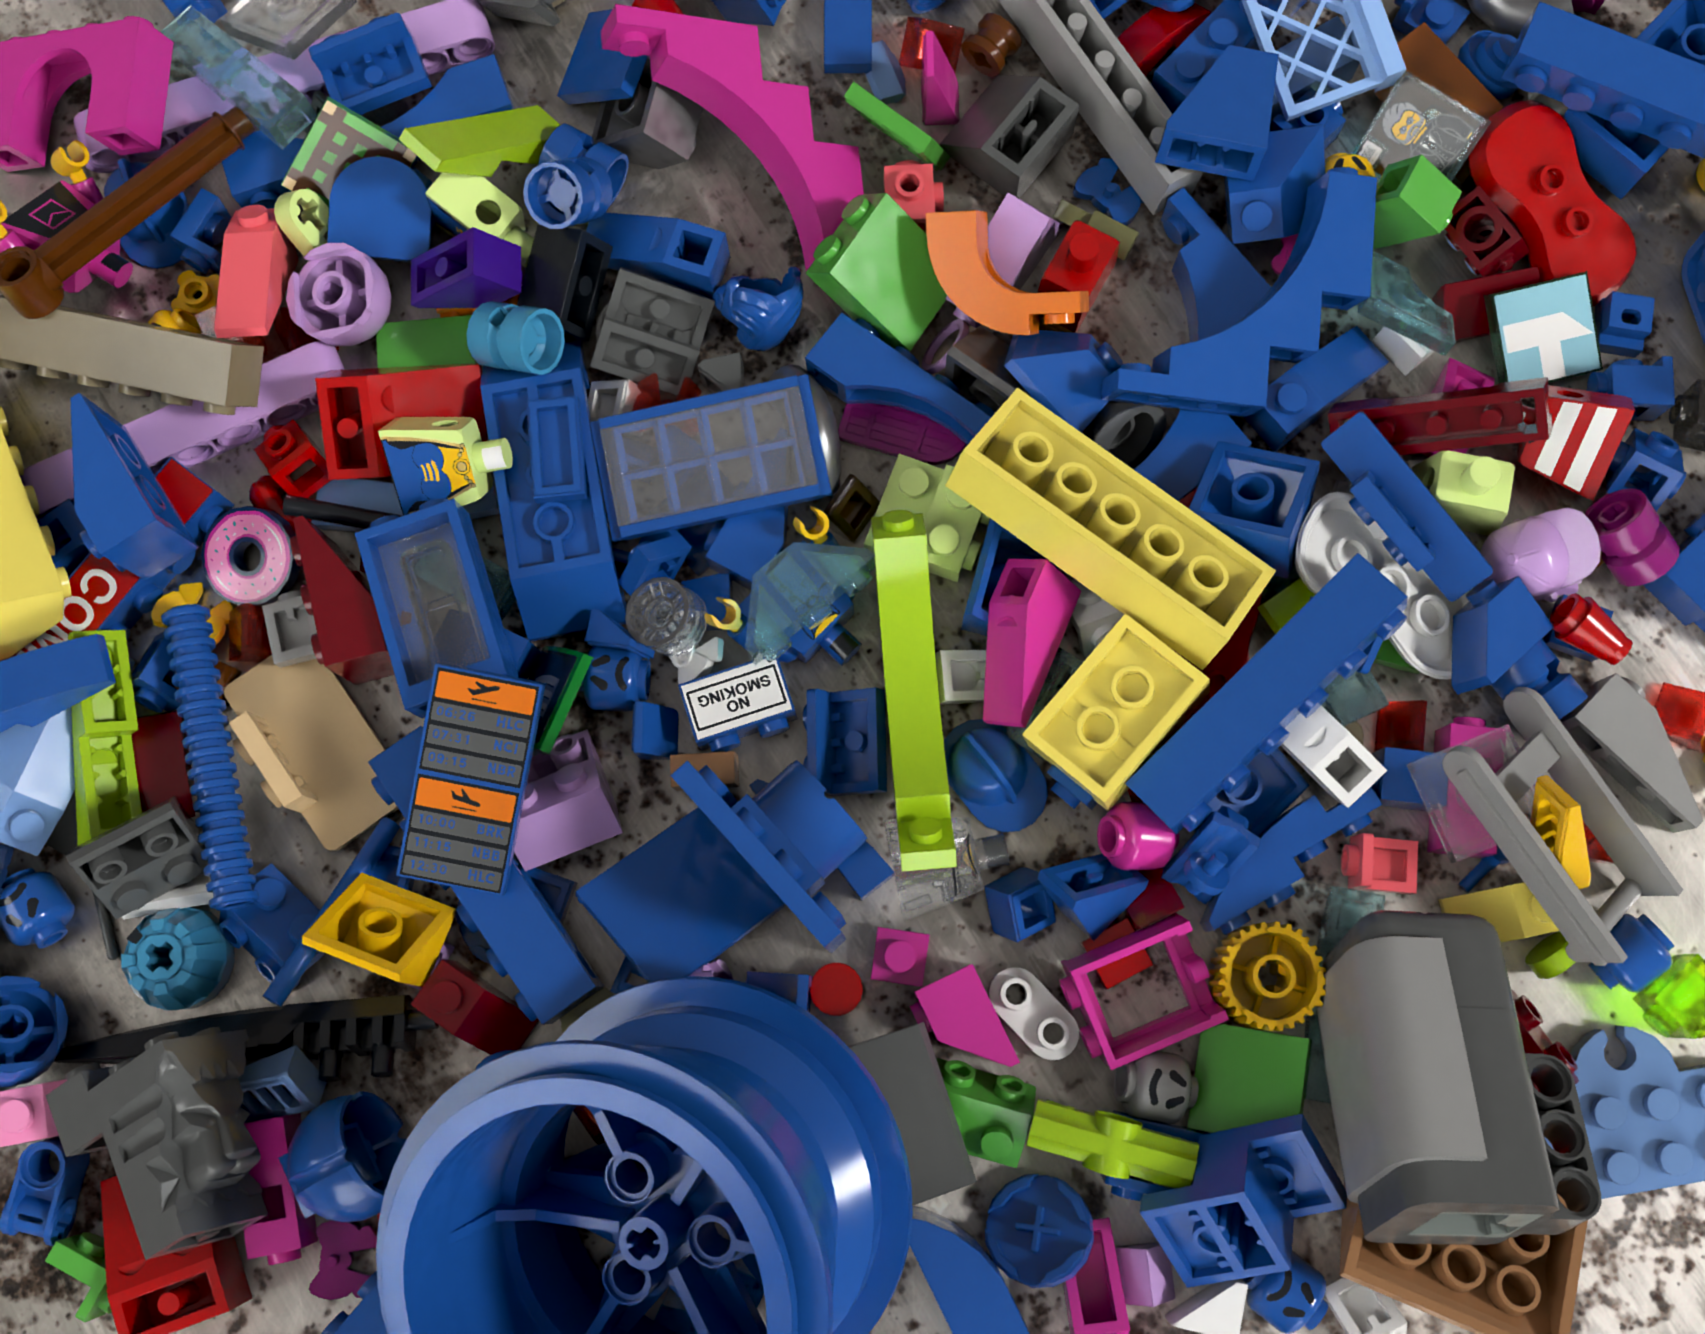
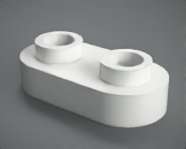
M1012 967L1000 971L993 977L988 988V997L997 1015L1034 1054L1047 1060H1059L1072 1053L1079 1039V1028L1076 1020L1031 972L1023 968ZM1014 983L1021 985L1025 990L1024 1000L1017 1005L1011 1004L1006 998L1007 988ZM1054 1022L1061 1027L1062 1037L1057 1043L1050 1044L1044 1039L1043 1030L1047 1024Z

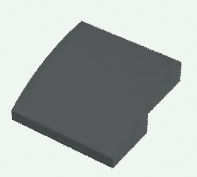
M620 267L590 367L685 398L715 301L713 298Z

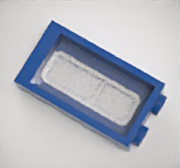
M446 498L429 500L419 506V511L402 517L390 515L378 518L370 523V528L354 533L405 710L420 718H425L434 666L438 662L519 678L470 514L454 498L450 500Z

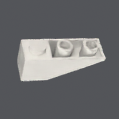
M1322 706L1307 718L1300 713L1285 727L1290 732V735L1280 746L1333 799L1347 808L1387 772L1382 764Z

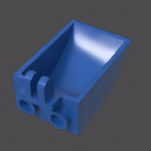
M912 1206L913 1217L910 1247L952 1333L1030 1334L998 1266L979 1242L950 1219L925 1208Z

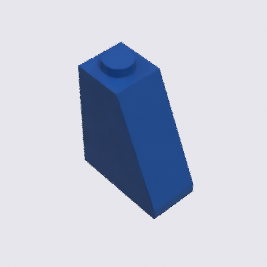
M1229 45L1167 120L1156 153L1155 163L1254 181L1268 146L1279 54Z

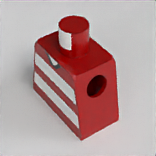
M1549 385L1548 406L1553 425L1550 438L1548 440L1520 442L1517 450L1518 462L1565 488L1594 501L1634 415L1635 408L1632 398ZM1522 404L1525 424H1536L1535 408Z

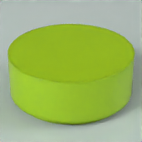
M1560 931L1539 942L1525 959V963L1540 979L1553 978L1569 969L1576 961H1573L1566 954L1565 948L1569 943Z

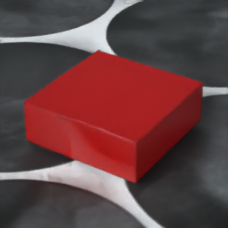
M1125 918L1105 929L1094 941L1088 938L1080 942L1086 953L1135 932L1129 919ZM1142 949L1095 969V972L1104 989L1107 990L1147 969L1153 963L1146 950Z

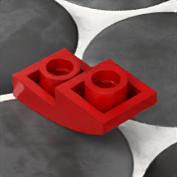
M1196 3L1180 12H1169L1155 7L1130 25L1117 39L1146 77L1169 49L1175 51L1212 12Z

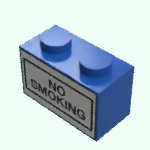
M777 653L678 685L696 744L701 751L710 748L711 752H726L741 745L739 738L758 732L761 738L772 737L789 730L788 722L798 720Z

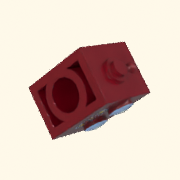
M1480 185L1464 198L1457 201L1452 210V219L1445 228L1447 232L1445 237L1454 250L1458 252L1461 250L1466 256L1464 258L1465 264L1473 274L1484 277L1509 271L1518 260L1530 252L1523 238Z

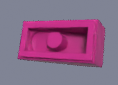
M925 31V35H923L921 73L922 122L925 125H955L960 119L958 81L934 32Z

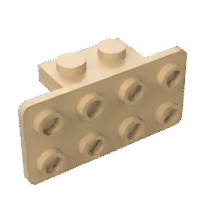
M271 655L225 687L224 696L237 715L235 719L229 722V725L238 737L233 741L235 749L250 766L256 764L264 776L265 780L260 785L268 799L278 808L283 806L284 808L302 813L325 849L330 851L341 850L378 824L382 817H388L399 809L395 802L388 805L379 796L371 783V779L377 775L368 761L386 750L385 746L337 675L324 667V664H319L317 659L280 668L274 664Z

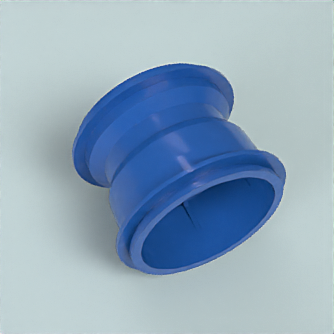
M684 976L665 978L637 985L615 994L591 1008L571 1024L555 1042H547L516 1050L488 1062L463 1077L442 1094L421 1117L407 1138L393 1166L384 1192L378 1221L376 1245L377 1285L387 1334H680L645 1316L646 1312L669 1287L682 1300L697 1334H869L881 1318L895 1293L904 1270L910 1245L913 1207L908 1158L889 1104L874 1078L857 1055L841 1038L809 1012L768 990L740 981L717 977ZM577 1105H585L593 1114L613 1156L609 1160L605 1171L564 1167L565 1138L571 1114ZM635 1160L643 1164L648 1177L643 1176L638 1171ZM715 1222L726 1228L730 1235V1240L718 1233ZM576 1227L585 1228L616 1244L612 1257L604 1265L602 1274L586 1251ZM748 1254H755L762 1278L767 1327L733 1262Z

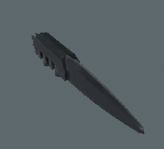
M410 995L287 1004L282 1007L256 1008L190 1018L127 1031L62 1048L54 1062L117 1064L142 1054L145 1051V1043L159 1035L178 1032L179 1037H187L208 1028L220 1027L221 1032L246 1029L249 1041L246 1044L245 1059L269 1057L297 1045L309 1060H318V1055H320L319 1080L335 1082L341 1079V1065L344 1053L354 1052L358 1056H369L370 1051H372L371 1076L383 1078L393 1075L394 1053L396 1049H402L404 1052L415 1051L417 1030L438 1029L439 1025L410 1005L413 1001Z

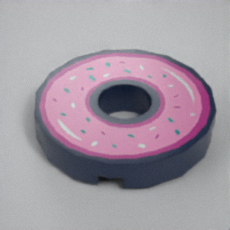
M253 506L230 509L215 519L205 535L201 552L204 575L212 589L227 602L244 607L274 603L278 600L279 595L290 591L299 576L300 566L297 565L290 546V538L296 536V533L291 524L275 511ZM251 543L258 547L261 555L260 563L254 570H250L244 562L245 549Z

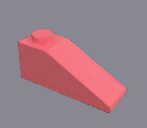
M249 205L235 210L224 232L214 325L217 338L266 336L271 329L288 288V281L299 261L295 245L276 222L274 208L267 209L263 205Z

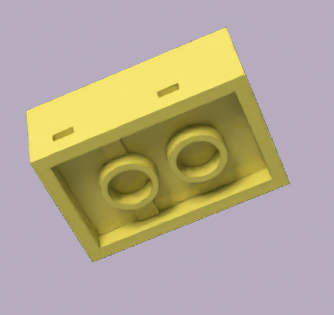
M1125 613L1023 732L1022 736L1029 747L1051 765H1055L1109 812L1128 790L1129 787L1125 783L1178 731L1210 693V678Z

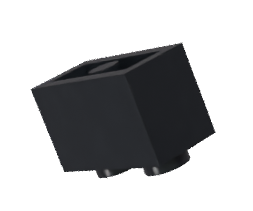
M537 225L517 306L524 305L551 310L560 318L564 329V338L589 342L613 246L583 229H549L542 225Z

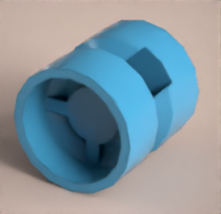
M494 301L482 303L474 310L466 333L468 349L472 358L479 365L535 375L550 373L557 366L563 354L565 343L562 323L553 311L546 308L517 306Z

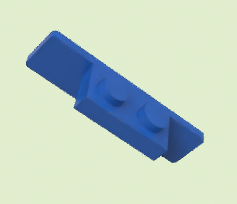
M1364 412L1356 413L1321 442L1322 448L1352 483L1349 490L1355 497L1349 501V504L1366 525L1369 526L1375 521L1385 532L1388 538L1382 541V543L1400 566L1409 562L1417 572L1423 569L1451 602L1456 601L1492 575L1493 568Z

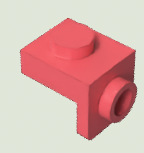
M1360 833L1351 836L1350 844L1344 845L1341 855V871L1343 876H1348V889L1407 895L1417 894L1419 841L1374 837V834Z

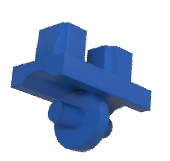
M1221 806L1218 811L1215 810L1164 867L1161 878L1169 883H1178L1186 887L1188 892L1206 905L1215 895L1222 893L1230 882L1229 878L1257 851L1261 838L1247 830L1249 824L1247 818L1227 806Z

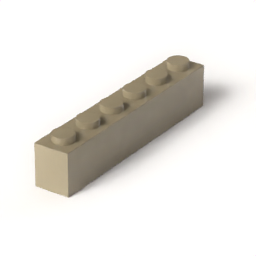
M0 295V367L28 370L29 365L37 366L36 375L68 379L69 373L78 375L77 383L81 385L109 388L110 382L118 383L119 393L150 397L151 391L160 392L161 402L175 405L192 406L193 400L204 402L203 411L216 414L235 415L236 407H257L264 352L263 346L60 305L45 317L28 319L21 316L3 295Z

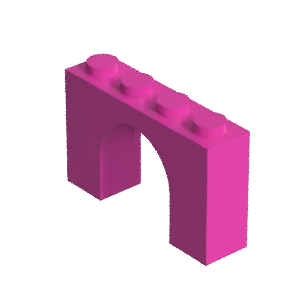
M127 16L123 20L101 24L88 23L84 27L62 31L50 30L45 34L29 37H11L9 40L1 41L0 168L6 172L45 167L50 126L55 107L64 92L75 81L88 74L92 75V85L85 133L121 156L160 150L174 42L154 28L150 21L137 16Z

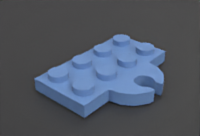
M1615 1025L1616 1037L1624 1044L1627 1055L1621 1066L1612 1068L1604 1057V1049L1608 1041L1605 1031L1594 1029L1586 1033L1572 1047L1570 1054L1578 1067L1574 1071L1579 1079L1575 1086L1601 1191V1199L1705 1181V1064L1677 1069L1670 1051L1655 1036L1635 1027ZM1545 1138L1547 1144L1554 1150L1550 1141Z

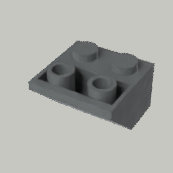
M998 74L939 145L951 158L1004 196L1010 193L1020 198L1074 133L1080 104L1042 77Z
M176 796L75 847L66 855L70 866L116 920L131 911L142 908L148 902L174 888L192 881L197 876L203 874V868L208 865V861L201 858L200 852L205 849V844H200L198 841L199 830Z

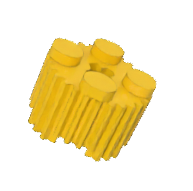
M1278 921L1270 923L1261 922L1240 927V929L1228 934L1227 938L1221 940L1223 946L1216 947L1214 950L1218 956L1210 960L1215 966L1213 969H1209V974L1214 976V979L1209 981V985L1212 986L1211 995L1214 1001L1226 1009L1228 1016L1234 1017L1235 1023L1244 1024L1246 1028L1261 1031H1283V1028H1295L1294 1023H1304V1016H1312L1314 1014L1312 1011L1314 1007H1322L1323 1002L1320 1000V996H1326V990L1323 989V985H1326V978H1324L1323 974L1326 972V968L1319 966L1323 958L1322 956L1315 955V951L1318 949L1316 945H1308L1310 938L1308 936L1302 937L1303 930L1300 928L1292 930L1291 924L1281 925ZM1267 962L1270 964L1269 973L1276 976L1277 980L1275 985H1266L1264 989L1262 981L1258 978L1260 968L1266 967Z

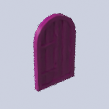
M874 403L846 404L838 428L840 441L898 457L900 453L930 465H939L952 461L962 453L967 445L949 429L924 415L900 407Z

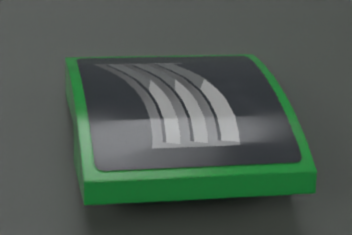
M544 646L528 679L546 683L534 751L543 755L550 754L593 657L582 652L557 646Z

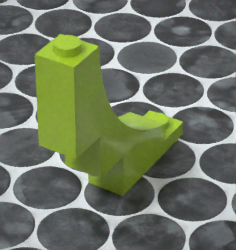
M892 510L886 512L883 516L871 517L892 783L902 872L957 867L956 847L951 821L950 793L940 712L925 523L923 513L913 514L907 510Z

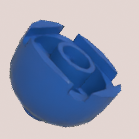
M0 977V1087H13L33 1081L50 1068L64 1046L69 1018L63 1000L56 993L53 997L48 991L40 988L41 982L29 977Z

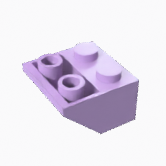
M587 729L573 735L558 737L550 754L543 755L533 750L514 849L525 872L623 833L616 802Z

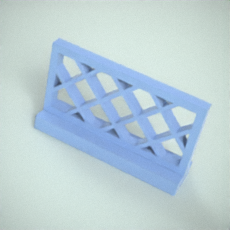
M1241 0L1259 50L1279 54L1274 91L1285 121L1374 89V92L1393 86L1406 71L1405 63L1381 0H1309L1318 4L1309 26L1282 15L1288 0H1282L1277 12L1258 4L1257 0ZM1324 7L1343 16L1346 29L1341 40L1314 29ZM1264 19L1272 22L1268 30ZM1277 25L1304 36L1294 58L1274 49L1271 37ZM1349 36L1352 40L1353 46L1346 43ZM1309 39L1335 50L1326 72L1299 61ZM1341 54L1360 62L1365 76L1364 79L1350 84L1331 75ZM1281 65L1289 68L1285 76ZM1294 71L1320 82L1313 98L1297 104L1294 103L1288 87ZM1326 85L1335 89L1322 94Z

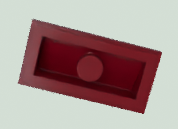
M1538 267L1448 283L1441 286L1433 296L1432 302L1444 344L1500 333L1494 296L1541 285Z

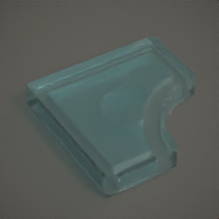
M1373 251L1370 298L1357 304L1358 313L1446 356L1456 343L1453 315L1436 305L1419 289L1407 267Z

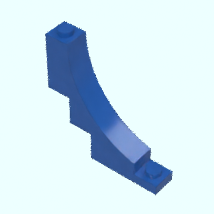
M1337 167L1328 170L1326 174L1307 187L1302 223L1289 260L1263 299L1232 327L1195 342L1168 348L1153 358L1152 367L1143 363L1122 364L1119 369L1102 379L1101 400L1247 417L1267 407L1269 360L1298 363L1319 352L1321 307L1348 310L1370 298L1377 177L1358 175V171L1354 168Z
M1184 187L1168 198L1161 221L1171 241L1177 245L1182 244L1184 246L1178 252L1172 273L1181 292L1191 343L1232 327L1263 299L1271 286L1237 247L1232 244L1229 238ZM1179 409L1174 423L1163 440L1134 470L1179 501L1198 488L1218 441L1250 447L1252 442L1229 415Z

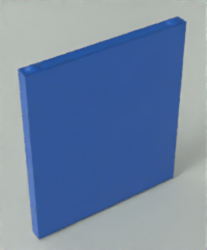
M699 807L575 891L578 902L583 904L647 982L689 976L699 967L707 965V963L714 960L784 908L785 904Z

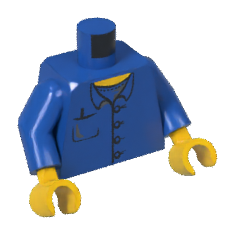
M810 506L817 517V522L812 529L806 530L802 521L797 517L793 520L795 530L804 537L811 539L810 546L802 540L740 605L731 599L716 597V600L723 603L726 607V615L723 620L718 621L716 617L705 613L704 619L710 626L727 630L728 636L754 657L762 658L777 653L779 662L789 663L797 658L807 663L823 648L843 666L862 646V643L844 627L854 615V604L852 601L856 594V587L849 560L833 534L828 531L829 519L827 515L820 509Z

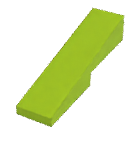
M539 105L405 128L399 140L435 172L492 177L501 161L538 165L540 154L546 141L560 124Z
M125 630L72 631L68 634V640L93 634L103 635L116 683L71 707L78 846L142 813L131 735L138 730Z

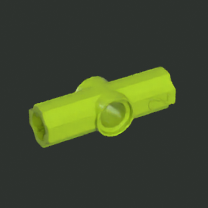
M1041 1098L1037 1100L1026 1145L1081 1161L1083 1167L1106 1176L1119 1179H1129L1130 1176L1172 1188L1191 1185L1199 1150L1197 1142L1143 1128L1141 1122L1126 1116L1102 1110H1095L1094 1113H1090L1069 1105L1065 1106Z

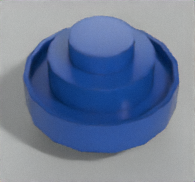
M1490 30L1477 31L1459 49L1458 59L1496 99L1509 98L1518 87L1514 83L1501 79L1517 39L1511 35L1500 34Z

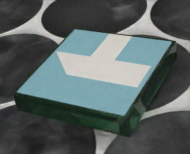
M1587 271L1484 295L1499 384L1548 377V383L1603 370Z

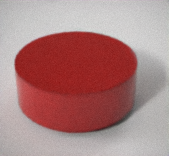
M830 963L821 967L814 974L810 987L811 998L815 1006L823 1013L831 1016L845 1015L854 1010L859 1004L863 993L862 981L858 973L852 967L843 963Z

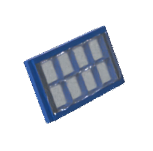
M808 374L776 379L604 417L590 422L610 532L614 542L803 503L832 495Z

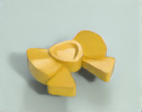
M201 582L181 584L179 591H172L158 599L151 613L154 626L168 628L167 625L163 624L161 616L173 607L188 604L197 605L204 592L203 584ZM225 599L210 610L211 617L206 621L213 626V633L209 637L215 640L216 645L225 634L226 624H231L235 621L231 603Z

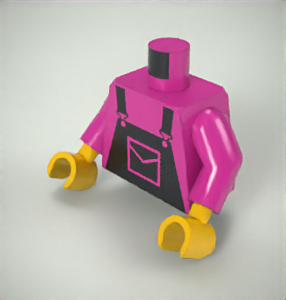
M74 140L67 146L68 155L72 160L67 157L62 147H58L51 156L52 168L58 174L70 177L73 184L70 185L63 180L59 181L8 217L7 209L0 200V253L16 246H24L32 250L37 249L103 199L93 177L87 178L82 169L90 159L89 152L83 143ZM121 238L63 281L64 291L78 293L97 278L104 280L115 288L124 286L132 274L133 265L120 257Z

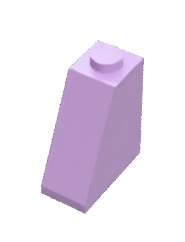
M1010 193L1006 194L988 225V248L991 261L999 275L1013 287L1021 289L1064 225ZM947 296L946 300L954 304L952 300ZM958 307L955 309L953 314L975 328L981 325L967 316Z

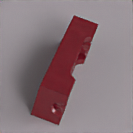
M1548 377L1503 382L1490 387L1400 398H1372L1335 403L1327 413L1331 434L1344 424V420L1353 417L1360 411L1364 412L1399 455L1548 440L1553 428L1552 416L1549 413ZM1521 398H1534L1536 424H1525Z

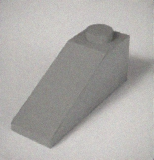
M1617 673L1595 682L1586 692L1588 698L1560 719L1561 723L1583 751L1673 833L1697 828L1704 820L1657 709L1645 699L1646 694L1638 684L1628 678L1620 677Z

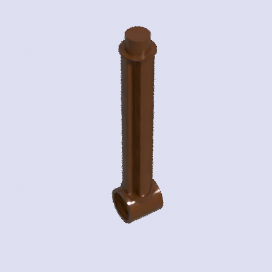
M234 106L222 116L214 111L212 118L37 249L32 250L28 247L16 246L1 252V294L25 318L37 319L52 313L64 298L63 281L235 151L245 149L242 141L251 135L255 128L243 111L237 106Z

